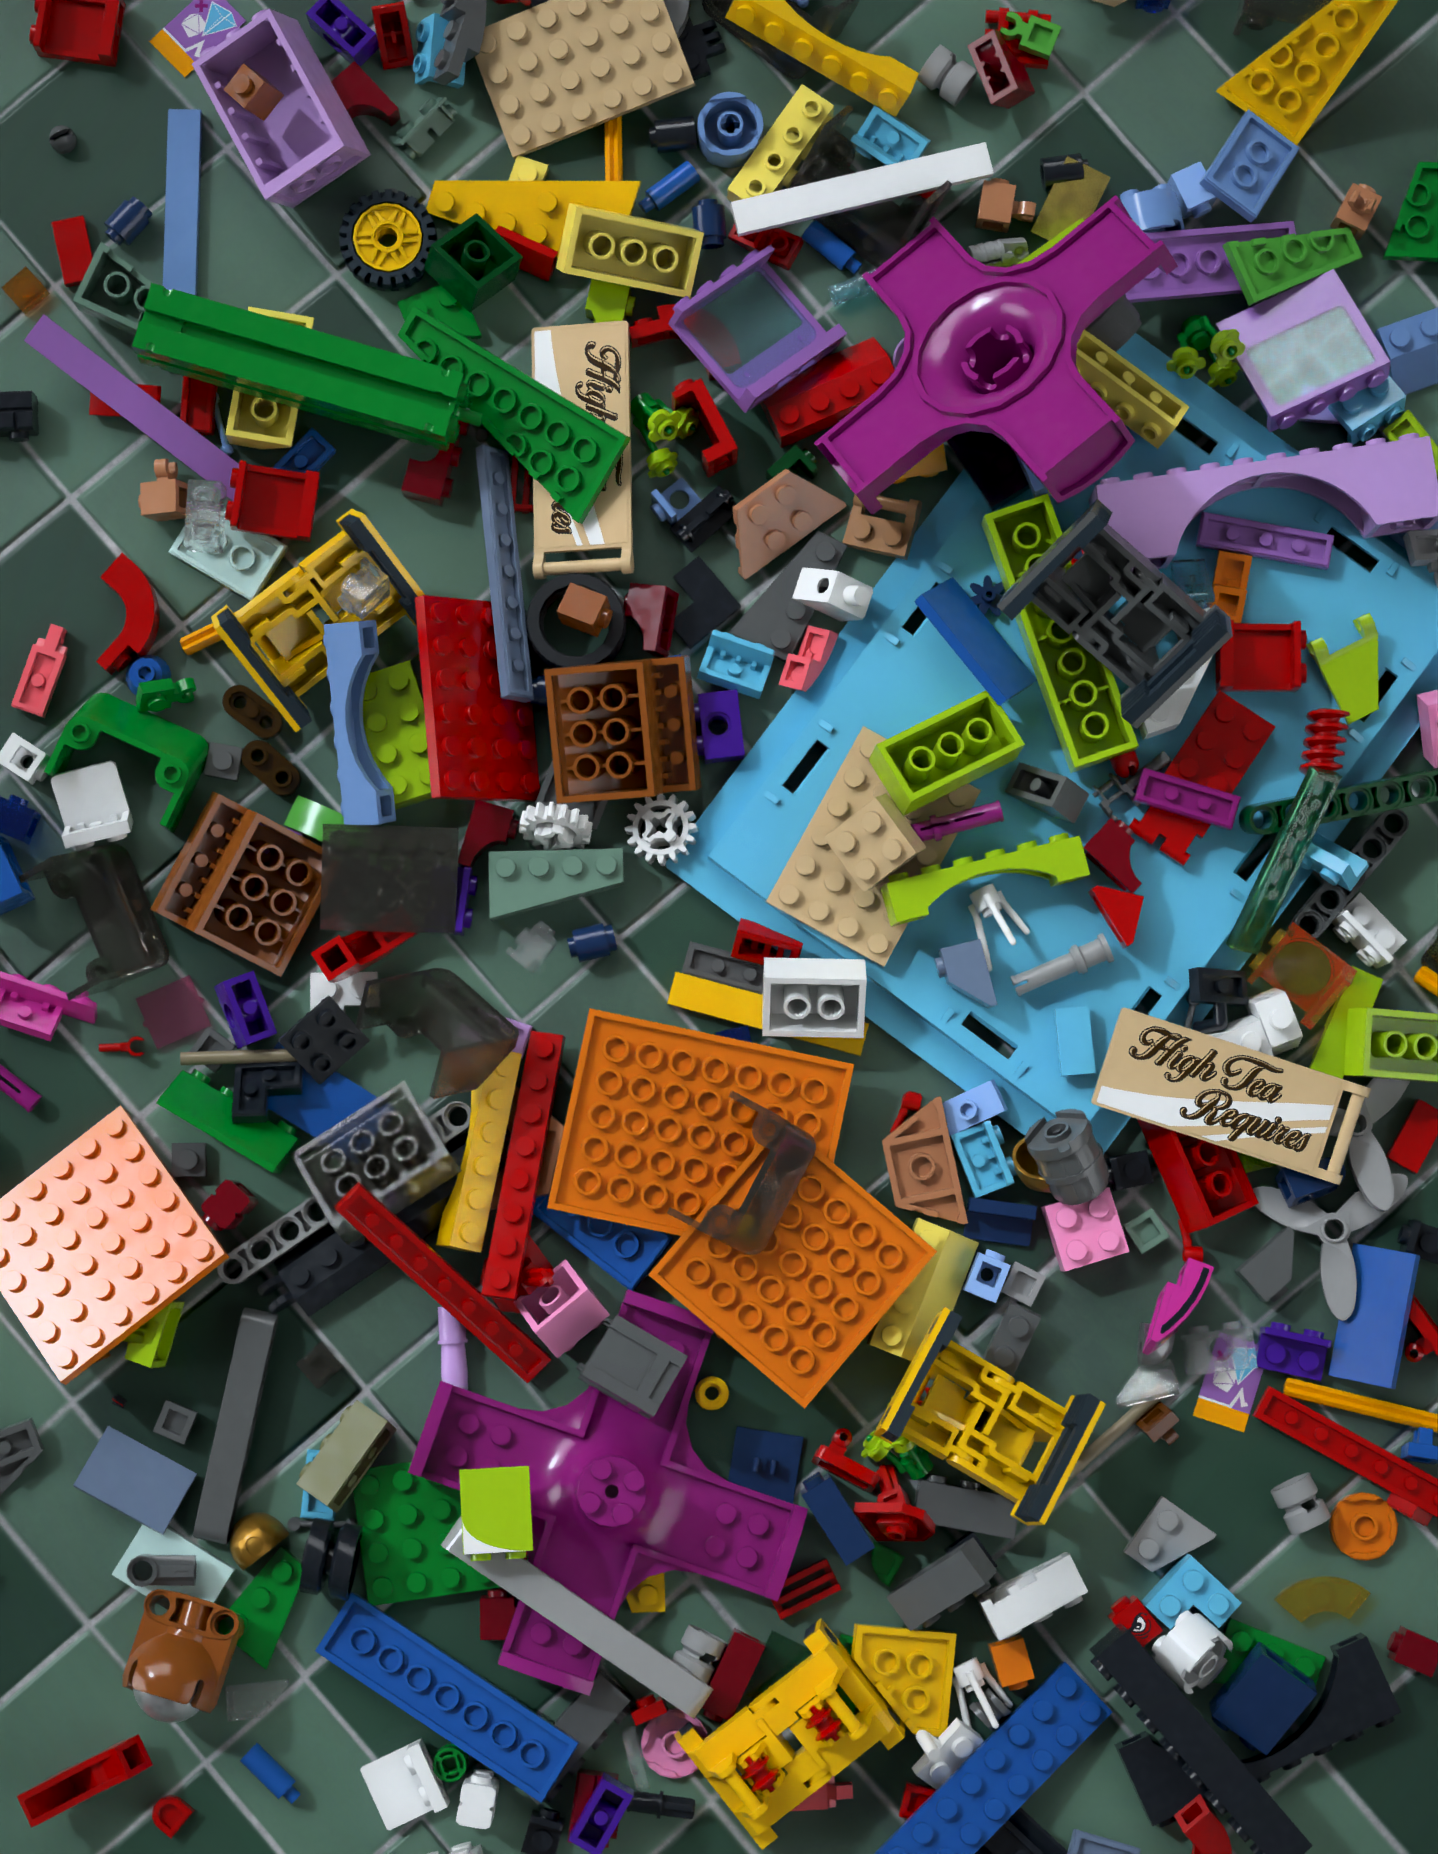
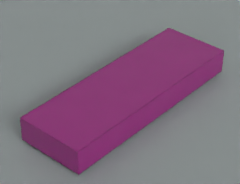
M1143 768L1133 801L1231 830L1241 797Z

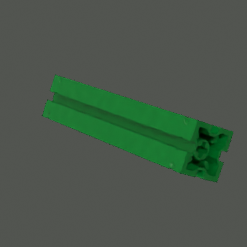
M151 283L144 305L145 312L142 321H139L132 348L138 354L137 358L141 364L151 367L158 366L165 371L425 446L432 445L434 448L446 452L450 443L456 444L461 427L458 424L459 421L479 427L481 425L483 414L466 409L470 393H468L469 385L464 383V373L452 369L445 370L443 367L175 289L168 290L158 284Z

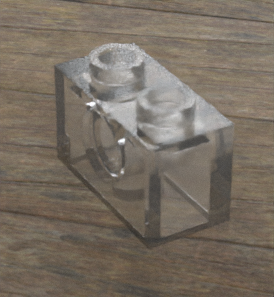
M188 479L184 546L190 552L223 553L227 487L222 481Z
M1242 1321L1222 1323V1329L1209 1331V1325L1188 1327V1334H1180L1186 1375L1194 1376L1258 1368L1252 1327H1243ZM1216 1338H1221L1226 1343V1351L1220 1357H1215L1210 1351V1345Z

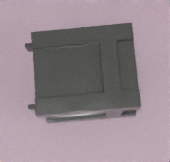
M617 1314L614 1319L606 1318L602 1325L607 1328L586 1365L580 1363L576 1367L581 1372L578 1379L646 1419H650V1417H654L688 1356Z

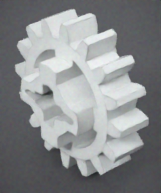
M662 793L657 796L655 801L651 797H645L647 804L644 806L635 803L634 806L638 813L636 815H627V818L633 825L625 827V831L628 835H632L627 842L630 847L637 846L634 853L639 858L646 854L645 860L648 864H652L655 858H657L659 864L665 866L666 858H671L674 863H678V853L681 852L686 856L689 855L686 845L696 844V840L691 836V833L698 832L699 828L696 824L690 823L696 819L693 811L686 812L689 808L686 801L678 804L676 795L672 794L666 800ZM666 809L664 812H654L656 810ZM644 821L646 823V831L642 834L643 838H641V826ZM683 823L682 834L679 837L678 827ZM661 825L664 828L666 827L667 831L662 833L657 831L656 828ZM659 846H670L666 849H657Z
M537 802L536 807L528 805L526 811H522L519 833L524 834V840H533V846L543 845L544 850H573L575 847L584 849L585 844L590 843L593 823L588 821V815H579V809L569 810L567 804L559 803L555 805L554 802H550L549 806H545L541 802Z

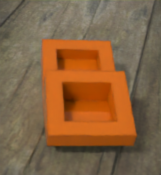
M1218 550L1209 607L1211 608L1216 604L1230 617V620H1234L1235 623H1241L1253 556Z

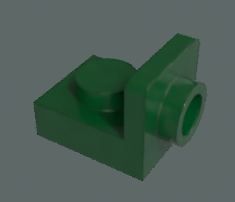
M795 444L766 471V479L768 481L784 469L797 475L799 471L796 468L798 466L813 479L817 476L818 468L816 464L818 461L806 448L801 451Z

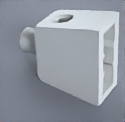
M802 567L792 599L838 621L863 620L873 594V588L839 571ZM819 587H828L824 593L819 592Z
M1272 988L1248 997V1005H1245L1248 1014L1261 1020L1273 1056L1299 1046L1303 1034L1285 991Z

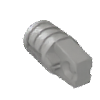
M1024 237L997 239L967 247V253L986 266L1010 267L1029 256L1028 244Z

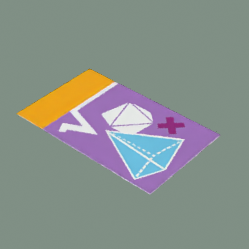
M193 0L149 42L186 77L194 70L192 63L200 58L202 51L219 45L226 40L225 37L230 31L239 28L246 20L226 0Z
M1218 1332L1193 1416L1241 1432L1245 1431L1263 1372L1262 1368L1253 1367L1257 1344Z

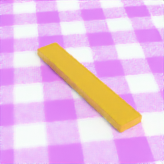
M675 972L667 1005L762 1030L763 995ZM864 1022V1038H790L861 1056L869 1023Z

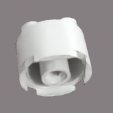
M1188 1610L1179 1615L1175 1622V1627L1168 1635L1158 1638L1152 1646V1652L1156 1654L1155 1662L1187 1694L1194 1693L1191 1688L1196 1685L1203 1689L1211 1683L1228 1661L1223 1657L1226 1649L1230 1652L1233 1649L1232 1641L1202 1614H1192Z

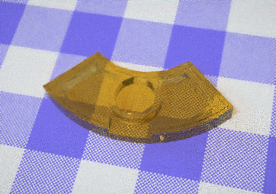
M1318 1576L1305 1578L1291 1584L1281 1591L1274 1600L1302 1623L1311 1615L1323 1611L1336 1612L1350 1619L1371 1593L1360 1585L1344 1578Z

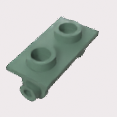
M445 96L439 97L436 100L433 97L428 99L418 110L422 115L414 123L410 120L407 121L397 131L396 134L399 138L393 145L402 146L404 144L406 148L403 152L409 159L420 158L435 142L427 133L429 129L439 137L455 122L456 110L449 104L446 107L442 105L447 99Z

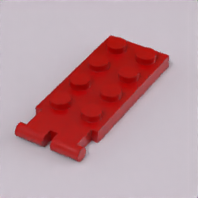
M1219 690L1164 774L1232 794L1275 729V726ZM1150 806L1140 821L1134 818L1128 827L1135 835L1150 845L1154 843L1158 835L1165 840L1159 850L1184 866L1191 856L1186 852L1187 848L1195 836L1200 839L1203 838L1211 825Z

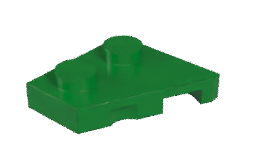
M441 285L397 302L404 321H406L410 311L415 306L465 337L477 340L482 338L473 313L467 311Z

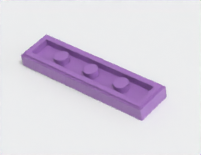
M1202 512L1196 546L1327 570L1330 564L1334 535Z

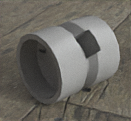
M940 44L922 67L917 81L930 90L938 88L940 90L939 96L951 105L956 106L972 86L978 71L964 60L956 62V54Z
M1309 1472L1286 1480L1270 1491L1278 1509H1285L1286 1511L1283 1519L1291 1535L1308 1531L1331 1518L1324 1500L1316 1497L1318 1488Z
M689 1624L681 1639L683 1649L676 1650L672 1660L708 1685L715 1672L712 1664L713 1662L720 1661L728 1643L700 1627Z

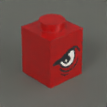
M1126 1595L1119 1598L1111 1605L1112 1612L1107 1615L1115 1626L1121 1623L1126 1627L1142 1647L1163 1631L1140 1600L1134 1595L1130 1598Z

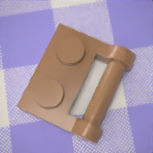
M854 494L853 507L842 543L846 544L849 548L907 560L920 517L922 502L910 499L908 502L878 495L876 499L883 506L882 510L906 514L905 522L901 523L864 515L866 507Z

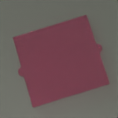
M190 975L136 998L145 1020L143 1026L149 1029L157 1049L201 1031L208 1026H212L202 1004L204 1003V998L199 997Z

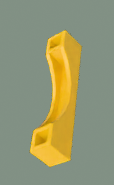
M733 0L725 16L726 19L894 117L897 116L911 94L919 74L890 56H879L861 52L826 36L798 15L785 0Z
M492 1046L479 1047L476 1050L470 1079L471 1113L467 1142L455 1186L442 1213L436 1242L437 1246L464 1252L481 1253L522 1056L520 1053Z

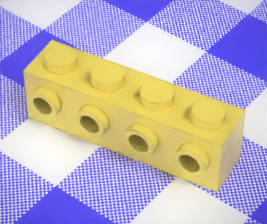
M801 84L727 188V199L733 202L780 191L783 186L789 188L798 174V171L795 170L802 160L807 162L813 155L817 147L814 144L820 134L826 136L835 122L833 118L834 105Z
M1085 329L1083 330L1077 343L1076 366L1081 376L1121 418L1127 427L1158 449L1177 427L1189 406Z

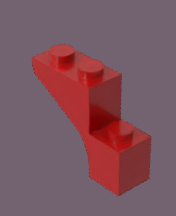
M139 1734L112 1745L87 1760L62 1770L21 1793L17 1798L32 1828L84 1800L132 1778L151 1767L153 1763Z

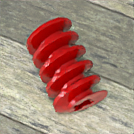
M1320 708L1307 713L1306 718L1312 724L1306 725L1304 731L1312 737L1303 740V745L1310 750L1301 753V758L1308 763L1300 765V773L1323 781L1341 780V778L1333 775L1332 772L1343 769V765L1335 762L1334 758L1345 756V752L1337 749L1336 744L1347 742L1346 738L1338 735V731L1349 728L1348 725L1340 722V718L1350 716L1349 712Z

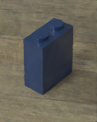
M817 1472L802 1482L805 1487L800 1490L803 1499L846 1566L875 1548L829 1473L822 1476L820 1472Z
M1259 1641L1209 1702L1212 1720L1222 1730L1228 1731L1230 1729L1239 1735L1240 1741L1250 1750L1255 1751L1258 1749L1267 1756L1317 1695L1314 1680Z

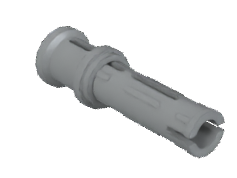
M1103 933L1097 935V939L1079 947L1076 944L1068 949L1069 953L1015 976H1010L1013 986L1027 981V983L1015 988L1017 995L1022 996L1024 993L1076 971L1079 974H1085L1088 972V968L1101 962H1113L1114 958Z

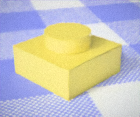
M518 155L508 181H545L549 167L547 164Z

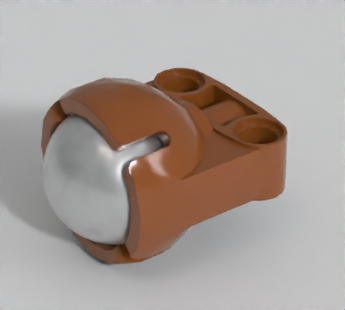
M163 1589L151 1591L144 1600V1613L123 1673V1687L133 1690L140 1708L148 1716L160 1722H181L194 1716L199 1710L210 1714L217 1705L237 1641L244 1633L245 1625L243 1619L232 1610L207 1600ZM161 1598H168L170 1603L168 1611L163 1615H157L155 1613L156 1602ZM226 1617H232L234 1619L233 1630L229 1634L222 1635L219 1631L221 1620Z

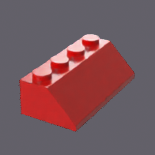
M874 337L825 357L760 403L780 448L836 425L874 394L894 373L895 369L888 354Z
M1137 1119L1187 1234L1215 1225L1259 1204L1236 1151Z

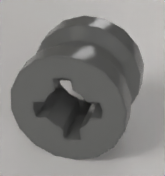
M990 1688L984 1691L997 1722L1002 1717H1008L1012 1713ZM972 1702L969 1708L993 1732L995 1728L992 1727L980 1702Z

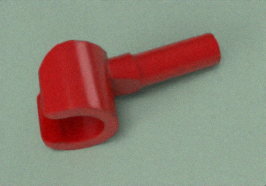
M135 1036L129 1039L128 1042L99 1044V1052H128L133 1057H141L145 1052L134 1053L130 1046L134 1041L145 1040L142 1037Z
M908 1091L903 1095L899 1114L889 1131L890 1133L904 1122L908 1110L919 1111L922 1101L920 1093Z
M1179 1219L1178 1224L1183 1239L1182 1259L1184 1263L1188 1258L1203 1262V1247L1192 1246L1190 1233H1186L1182 1221Z

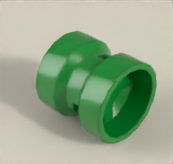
M447 1743L437 1751L433 1760V1771L440 1780L455 1782L464 1775L468 1767L469 1756L453 1743Z

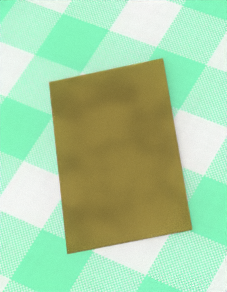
M1067 156L1064 164L1081 162ZM1083 164V179L1054 183L1031 232L1050 241L1079 219L1083 218L1085 221L1094 213L1111 177Z

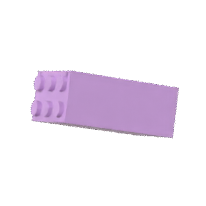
M264 9L253 15L252 21L243 28H236L230 31L225 37L226 40L219 45L202 51L200 58L193 62L192 66L264 199L294 208L371 154L298 20L272 9ZM243 63L264 76L284 94L265 121L244 109L223 90Z

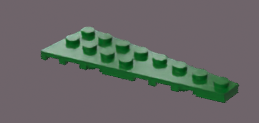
M413 306L398 336L422 361L441 366L445 370L452 369L464 373V383L469 385L468 393H470L467 408L482 413L481 423L512 456L517 458L529 471L528 473L572 516L573 520L583 524L631 438L423 310Z

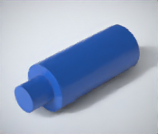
M685 161L645 191L646 198L640 201L638 205L645 214L653 208L660 211L701 180L700 176L689 161Z
M815 219L804 231L801 238L841 271L847 268L855 275L863 264L854 258L857 252L818 220Z
M258 1742L240 1760L277 1799L283 1795L292 1804L301 1795L293 1786L296 1780Z

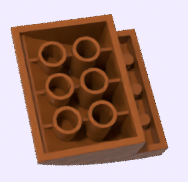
M690 655L544 669L557 804L653 797L666 792L693 791L701 788Z
M213 791L150 909L281 977L343 858L269 818ZM265 849L270 850L268 854L263 853Z

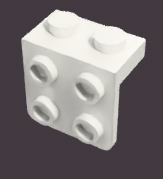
M106 761L58 773L52 777V788L65 827L62 833L65 849L74 846L76 850L86 849L95 844L94 841L106 838L109 842L118 841L127 837V833L131 832L134 821L115 762Z

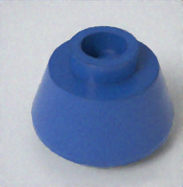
M155 655L137 657L131 662L126 672L127 686L134 695H137L140 682L171 678L168 664L162 658Z

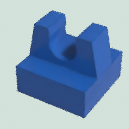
M1419 1427L1418 1430H1414L1412 1442L1401 1446L1400 1458L1405 1461L1431 1465L1438 1463V1446L1433 1445V1429Z

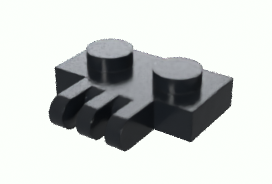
M689 16L685 29L678 39L695 81L711 75L707 59L724 53L726 48L724 43L714 46L710 45L722 39L719 31L706 35V32L712 31L717 27L714 19L693 26Z

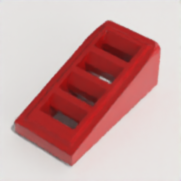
M741 918L730 957L764 965V957L782 958L784 949L791 950L789 958H800L803 943L756 922ZM750 939L752 940V943L745 942V940ZM759 942L765 943L764 949L758 947ZM772 945L778 947L776 955L770 952Z

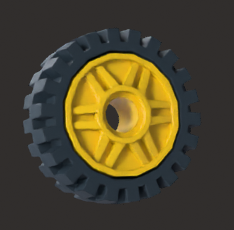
M385 189V192L380 193L376 190L371 192L372 195L370 196L363 195L360 197L359 202L353 203L349 207V212L345 213L339 231L340 250L350 272L359 281L364 282L366 286L370 288L376 287L380 291H385V289L399 291V288L404 287L406 289L411 287L413 282H419L426 272L424 270L431 245L437 241V233L431 215L413 196L409 197L405 192L399 190L398 193L393 192L392 189ZM392 234L396 236L397 241L393 246L385 247L380 244V239L384 235Z

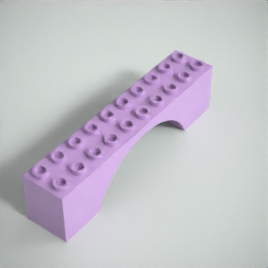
M1410 433L1398 437V441L1386 442L1385 438L1368 440L1365 442L1366 445L1353 447L1352 443H1342L1333 446L1332 450L1320 452L1319 448H1308L1299 451V455L1286 457V453H1274L1266 456V460L1253 462V458L1247 457L1234 460L1233 465L1220 467V463L1213 462L1199 466L1200 470L1188 472L1185 467L1167 470V475L1153 476L1152 472L1139 473L1133 476V480L1120 481L1119 477H1110L1100 480V484L1095 486L1089 498V507L1097 499L1113 512L1107 524L1158 569L1167 568L1175 557L1180 539L1186 527L1196 516L1213 503L1241 491L1271 487L1297 490L1310 494L1330 504L1346 516L1357 528L1363 539L1406 533L1411 530L1430 529L1438 521V480L1430 436L1419 437V433Z

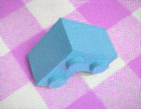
M1188 1553L1183 1555L1141 1601L1170 1630L1175 1626L1179 1615L1189 1610L1192 1606L1198 1609L1212 1624L1220 1628L1242 1603Z

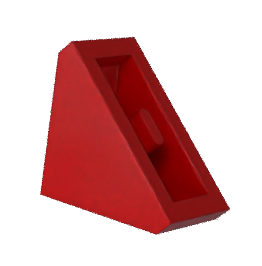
M404 1L372 6L383 70L413 65L414 52Z
M1099 885L1093 887L1088 891L1089 895L1121 947L1125 949L1134 942L1144 896Z

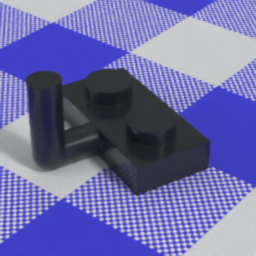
M1203 967L1188 969L1191 1003L1213 1004L1214 1018L1194 1022L1192 1029L1204 1034L1226 1029L1228 1026L1227 1006L1239 1007L1248 1005L1246 972Z

